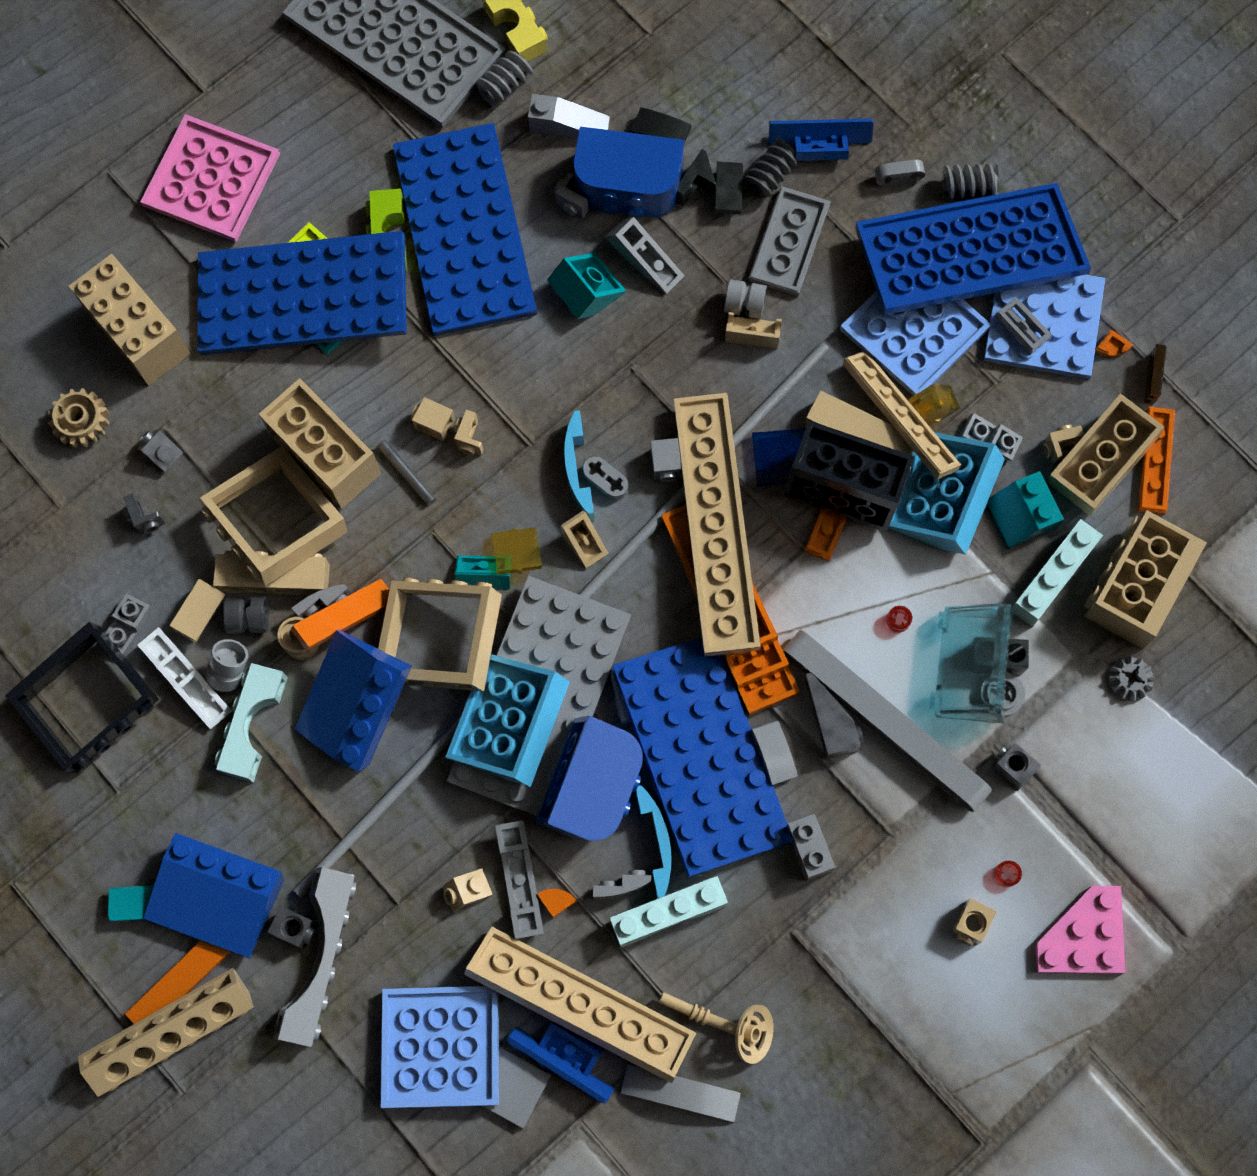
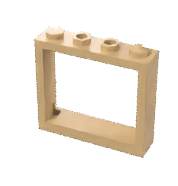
M283 446L200 497L203 505L201 512L205 516L206 521L209 524L213 522L217 526L216 532L222 541H229L231 543V550L239 561L244 559L248 564L246 568L249 574L255 579L258 577L265 586L347 533L345 520ZM281 470L325 523L262 562L219 508Z
M403 578V581H391L378 649L393 657H396L408 594L480 599L467 673L411 669L404 685L484 692L502 594L493 589L491 584L485 582H477L475 586L456 580L452 581L451 584H443L442 581L427 579V583L419 582L413 578Z

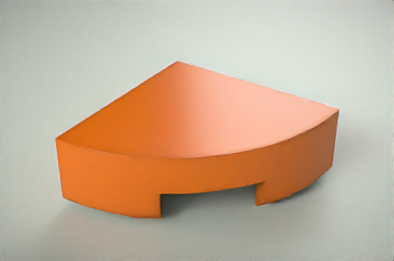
M1111 329L1095 349V353L1103 357H1118L1127 353L1133 344Z
M547 889L537 894L553 918L577 902L571 894L560 889Z

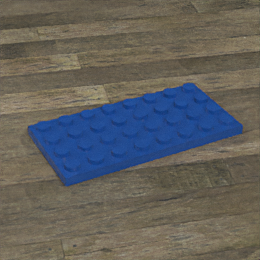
M494 123L394 143L396 162L434 336L536 315L537 309Z
M1057 183L858 221L855 225V230L885 315L1087 275L1091 270Z
M403 231L198 252L197 351L201 355L407 335L405 235Z
M699 638L612 665V673L635 736L641 746L643 758L687 878L794 842L791 832H788L787 821L774 787L770 784L765 771L762 757L759 755L755 745L751 726L723 654L704 656L703 639Z

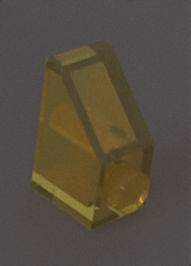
M932 384L908 399L909 403L928 425L940 422L961 409L951 385Z

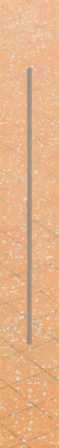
M821 342L733 434L734 447L748 435L829 350V347L824 342ZM684 485L579 595L590 599L663 523L661 514L676 509L686 499ZM460 718L293 890L298 896L302 898L311 889L316 868L324 867L330 869L451 743Z

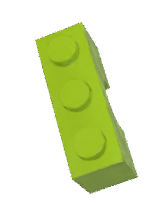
M401 189L369 191L370 201H365L366 216L370 217L371 225H366L367 234L386 233L387 229L393 225L405 224L404 199ZM405 246V271L407 272V257Z

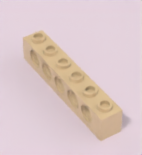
M231 968L79 1055L80 1074L98 1097L106 1092H111L128 1079L141 1075L154 1064L163 1062L182 1048L193 1045L201 1037L219 1030L227 1022L245 1015L248 1010L254 1007L250 992L234 968Z

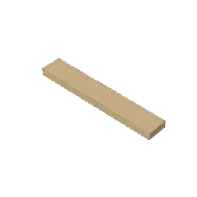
M867 351L845 358L843 362L844 367L936 479L959 470L961 464Z

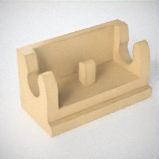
M729 312L725 342L778 349L782 319H776V322L737 317L734 316L733 312Z
M198 579L171 622V630L193 642H197L225 597V593Z

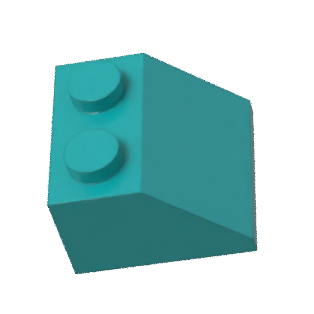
M595 252L563 258L547 279L553 287V291L562 298L569 307V311L578 319L596 315L626 292Z
M1040 471L1011 483L989 497L987 506L1008 549L1058 529L1064 520Z

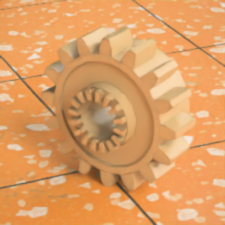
M81 388L80 392L70 389V393L66 395L60 394L61 398L57 402L53 401L54 408L48 412L53 419L48 422L49 426L54 429L52 433L56 438H60L64 445L70 442L73 448H77L79 442L84 447H88V440L90 439L97 443L96 435H105L102 426H107L110 423L105 418L109 415V411L104 407L106 404L101 398L98 399V396L93 391L88 395L83 388ZM78 415H83V417L80 420L74 421L76 420V417H78Z

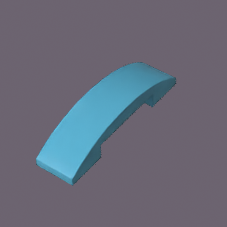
M580 410L574 411L570 419L565 437L564 456L566 474L572 496L581 512L583 510L586 512L590 521H595L590 487L579 488L574 446L584 445Z
M640 785L636 790L641 818L653 817L663 868L652 870L657 898L659 899L666 895L669 886L671 846L667 827L659 808L649 793Z

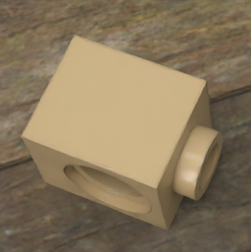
M425 397L421 404L415 405L411 414L416 430L443 442L455 421L452 409Z
M970 898L965 902L952 932L958 935L956 939L969 946H972L973 943L978 945L982 943L997 911ZM968 917H975L979 921L980 927L977 932L967 928L966 919Z

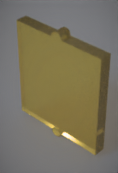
M536 527L519 530L512 528L511 531L491 533L497 575L514 572L522 574L523 571L542 569Z

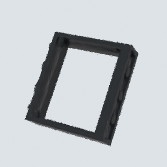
M91 622L84 625L5 695L62 769L72 773H79L85 770L91 764L90 760L94 756L107 751L112 746L111 741L118 735L121 736L127 733L133 727L132 723L140 716L143 717L149 714L154 708L153 704L159 700L103 629ZM98 641L141 694V697L77 754L72 756L29 701Z

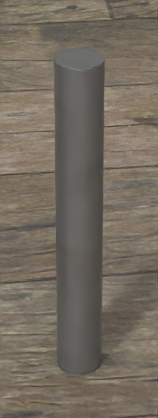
M386 440L381 441L377 446L422 500L428 506L433 504L436 498L389 443Z

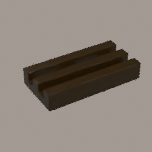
M1156 344L1150 353L1144 403L1154 404L1161 395L1166 345Z

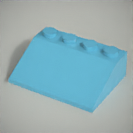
M934 432L961 466L958 471L936 479L913 451L912 456L915 457L899 505L888 528L939 549L966 555L1005 458L993 443Z
M491 654L484 692H470L446 758L499 778L531 787L570 682L555 671Z

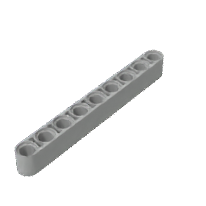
M799 630L782 649L786 658L804 674L812 673L835 700L964 808L975 812L992 792L991 787L806 632Z

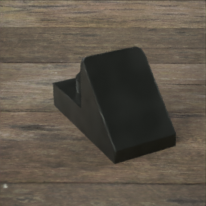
M701 149L679 183L677 203L682 206L685 205L688 199L692 200L699 187L715 195V179L707 152Z

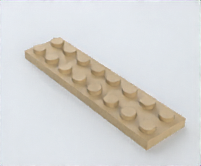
M494 927L490 928L464 975L670 1083L673 1082L696 1035V1032Z

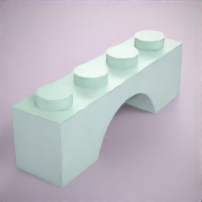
M1080 519L1010 611L1033 627L1103 535Z
M251 663L249 670H245L241 680V685L243 686L241 695L235 698L232 710L235 713L232 722L227 723L224 731V738L226 739L224 747L218 750L215 758L216 770L221 774L254 783L262 756L250 743L248 735L249 725L259 710L266 706L280 703L288 679L283 671Z
M716 876L610 917V921L622 948L675 924L727 907L728 901L719 878Z

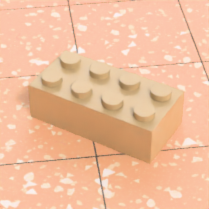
M1120 393L1051 473L1048 484L1091 517L1160 437L1164 426Z

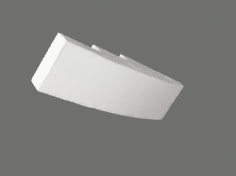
M159 627L137 645L210 729L232 711Z

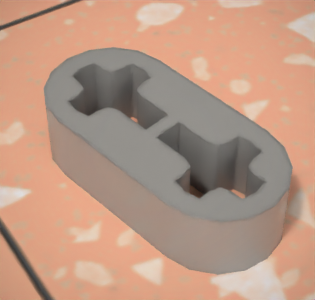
M921 160L886 163L879 165L874 170L876 182L881 186L915 182L925 177L924 165Z
M591 457L586 460L583 466V473L589 483L612 500H620L627 495L628 481L624 475L600 457ZM598 465L601 466L600 472L604 477L598 473L591 475L590 467L596 468ZM608 480H610L614 484L621 482L622 490L619 491L616 489L614 490V492L611 491V484L608 482Z

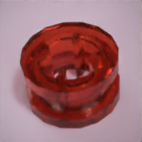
M905 606L893 607L887 615V626L894 632L901 633L906 631L912 623V613ZM898 613H902L904 615L903 619L907 623L895 624L896 619L892 615L897 616Z
M1004 861L998 864L995 869V878L1002 886H1014L1021 880L1022 870L1014 861ZM1003 867L1015 870V873L1012 874L1015 876L1013 881L1002 878L1001 874H1004V872L1001 870Z

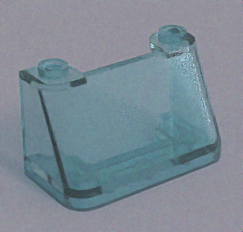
M995 603L946 606L944 612H939L938 628H942L937 686L936 692H931L930 709H935L936 718L1004 723L1009 639H1011L1010 629L1013 628L1014 617L1012 604Z

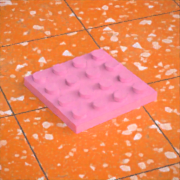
M185 114L140 203L145 208L237 243L280 156L279 149Z

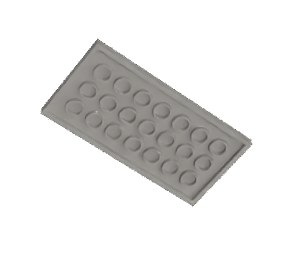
M293 0L282 12L285 19L442 128L477 88L476 80L479 77L483 78V74L486 71H491V67L497 64L498 60L506 54L503 46L435 0Z
M528 575L497 656L555 671L570 682L531 787H527L454 761L447 783L537 817L574 719L584 716L593 717L631 614Z

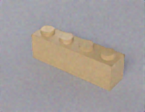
M820 391L806 417L804 427H807L810 420L909 455L913 451L893 425L823 391Z
M232 550L225 551L224 554H216L213 586L223 593L310 596L328 588L330 564L326 557L315 553L266 586L258 577L255 579L249 574L246 568L248 564L244 559L239 561ZM255 551L262 562L272 557L266 552Z

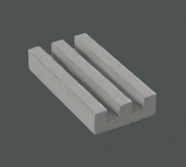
M1017 297L995 315L1030 354H1033L1037 348L1043 346L1053 336ZM1013 307H1014V308L1031 324V326L1042 336L1041 338H1039V337L1029 328V326L1027 325V323H1026L1023 319H1021V318L1012 310Z

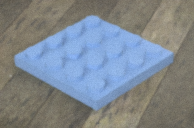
M1082 275L994 293L990 324L992 325L988 330L984 361L1089 380L1092 376L1105 278ZM1016 297L1053 335L1049 341H1046L1043 346L1037 348L1033 354H1030L995 317L999 310ZM1013 307L1012 310H1013L1021 319H1023V320L1027 323V325L1029 326V328H1030L1039 338H1041L1042 336H1041V335L1031 326V324Z
M876 291L840 326V331L860 349L867 351L880 367L918 400L989 330L992 324L963 299L885 315Z
M487 986L382 989L381 1108L499 1106V993Z

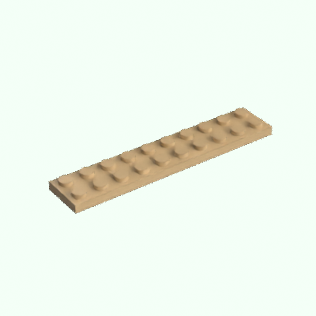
M719 393L675 398L674 407L704 656L758 651L761 649L728 394Z

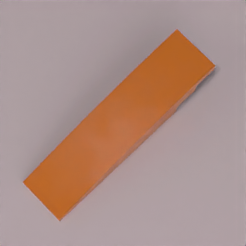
M684 505L661 514V517L698 601L687 507ZM753 582L761 649L758 651L723 654L735 687L749 716L800 695V690L789 669L788 660L778 641V635Z

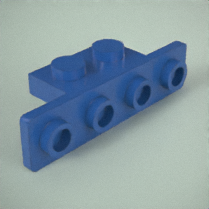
M871 118L770 121L768 142L772 146L774 140L781 139L789 145H794L796 161L845 160L849 156L848 144L872 142L874 123Z
M553 1021L541 1041L520 1027H516L507 1038V1042L516 1051L532 1057L542 1068L552 1070L560 1075L564 1082L577 1086L594 1101L606 1104L615 1090L612 1086L591 1074L604 1050L588 1039Z

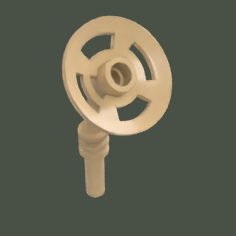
M665 992L661 995L659 1003L689 1016V1020L695 1019L696 1023L701 1021L702 1026L707 1024L735 1035L736 1050L742 1061L755 1064L761 1061L767 1054L773 1039L774 1025L771 1013L765 1006L755 1004L748 1007L737 1024L711 1014L709 1009L705 1011L703 1006L698 1008L696 1003L691 1005ZM757 1012L761 1016L762 1021L757 1016H753V1013ZM761 1032H763L761 1043L756 1049L755 1044L760 1040ZM742 1049L748 1051L749 1055H746Z

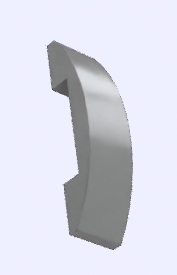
M524 821L495 825L515 939L544 934Z
M627 1064L621 1094L731 1122L735 1121L741 1094L675 1076L673 1082L670 1083L641 1067Z

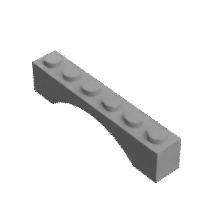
M324 867L316 868L309 893L310 900L315 909L319 931L316 960L311 974L301 990L279 1010L273 1039L312 1047L313 1041L316 1042L318 1040L321 1025L318 1024L320 1012L324 1013L328 1002V996L325 995L327 984L332 983L335 975V967H332L335 955H339L342 947V939L339 938L341 929L346 927L349 919V911L346 910L348 901L353 899L356 891V883L353 882L355 875Z

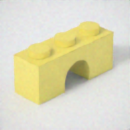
M482 0L483 8L495 27L503 22L517 24L516 28L506 33L510 51L521 55L527 62L547 52V34L542 26L538 27L534 22L535 16L529 6L525 8L522 3L523 0Z

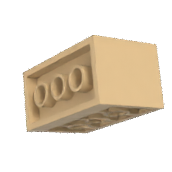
M110 254L69 285V288L86 312L148 386L191 354L175 327L113 254Z
M300 378L259 413L270 436L286 449L297 464L341 509L382 474L373 452Z
M1146 510L1141 518L1136 516L1133 522L1129 524L1122 536V542L1119 547L1117 546L1109 560L1111 561L1097 581L1099 585L1090 594L1084 607L1088 608L1084 616L1085 618L1141 649H1144L1157 636L1207 542Z

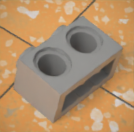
M815 814L788 823V832H791L794 840L792 846L805 880L808 881L833 872L835 865Z

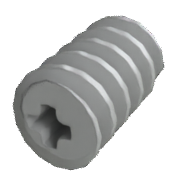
M508 51L505 54V58H500L498 64H494L491 67V71H486L483 74V78L479 77L476 80V86L483 99L491 106L497 107L494 98L502 102L504 100L502 91L510 95L512 92L509 85L514 88L519 87L516 78L524 82L526 77L523 72L525 71L529 75H532L534 72L530 64L521 55L514 51Z
M969 164L964 165L963 170H961L959 165H954L952 172L948 165L943 167L942 189L943 193L948 191L950 199H953L955 191L959 192L960 198H964L966 190H969L971 198H974L976 190L980 191L981 197H985L987 190H990L991 195H996L999 183L997 164L994 170L991 164H985L984 169H982L980 164H975L973 171Z

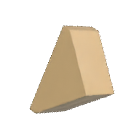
M584 510L561 525L563 538L586 569L609 554Z

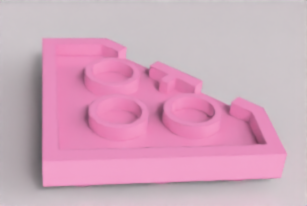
M1091 886L1066 911L1055 925L1035 944L1036 973H1125L1121 886Z

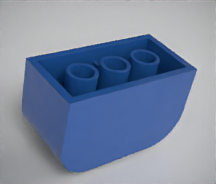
M580 126L574 158L576 192L588 199L589 208L603 211L606 214L622 213L634 218L663 216L669 213L677 203V190L682 179L685 140Z
M592 716L575 718L534 824L575 840L596 841L605 839L613 834L618 828L621 819L626 818L631 803L628 802L631 793L637 790L641 780L638 774L642 766L643 754L636 738L629 732Z

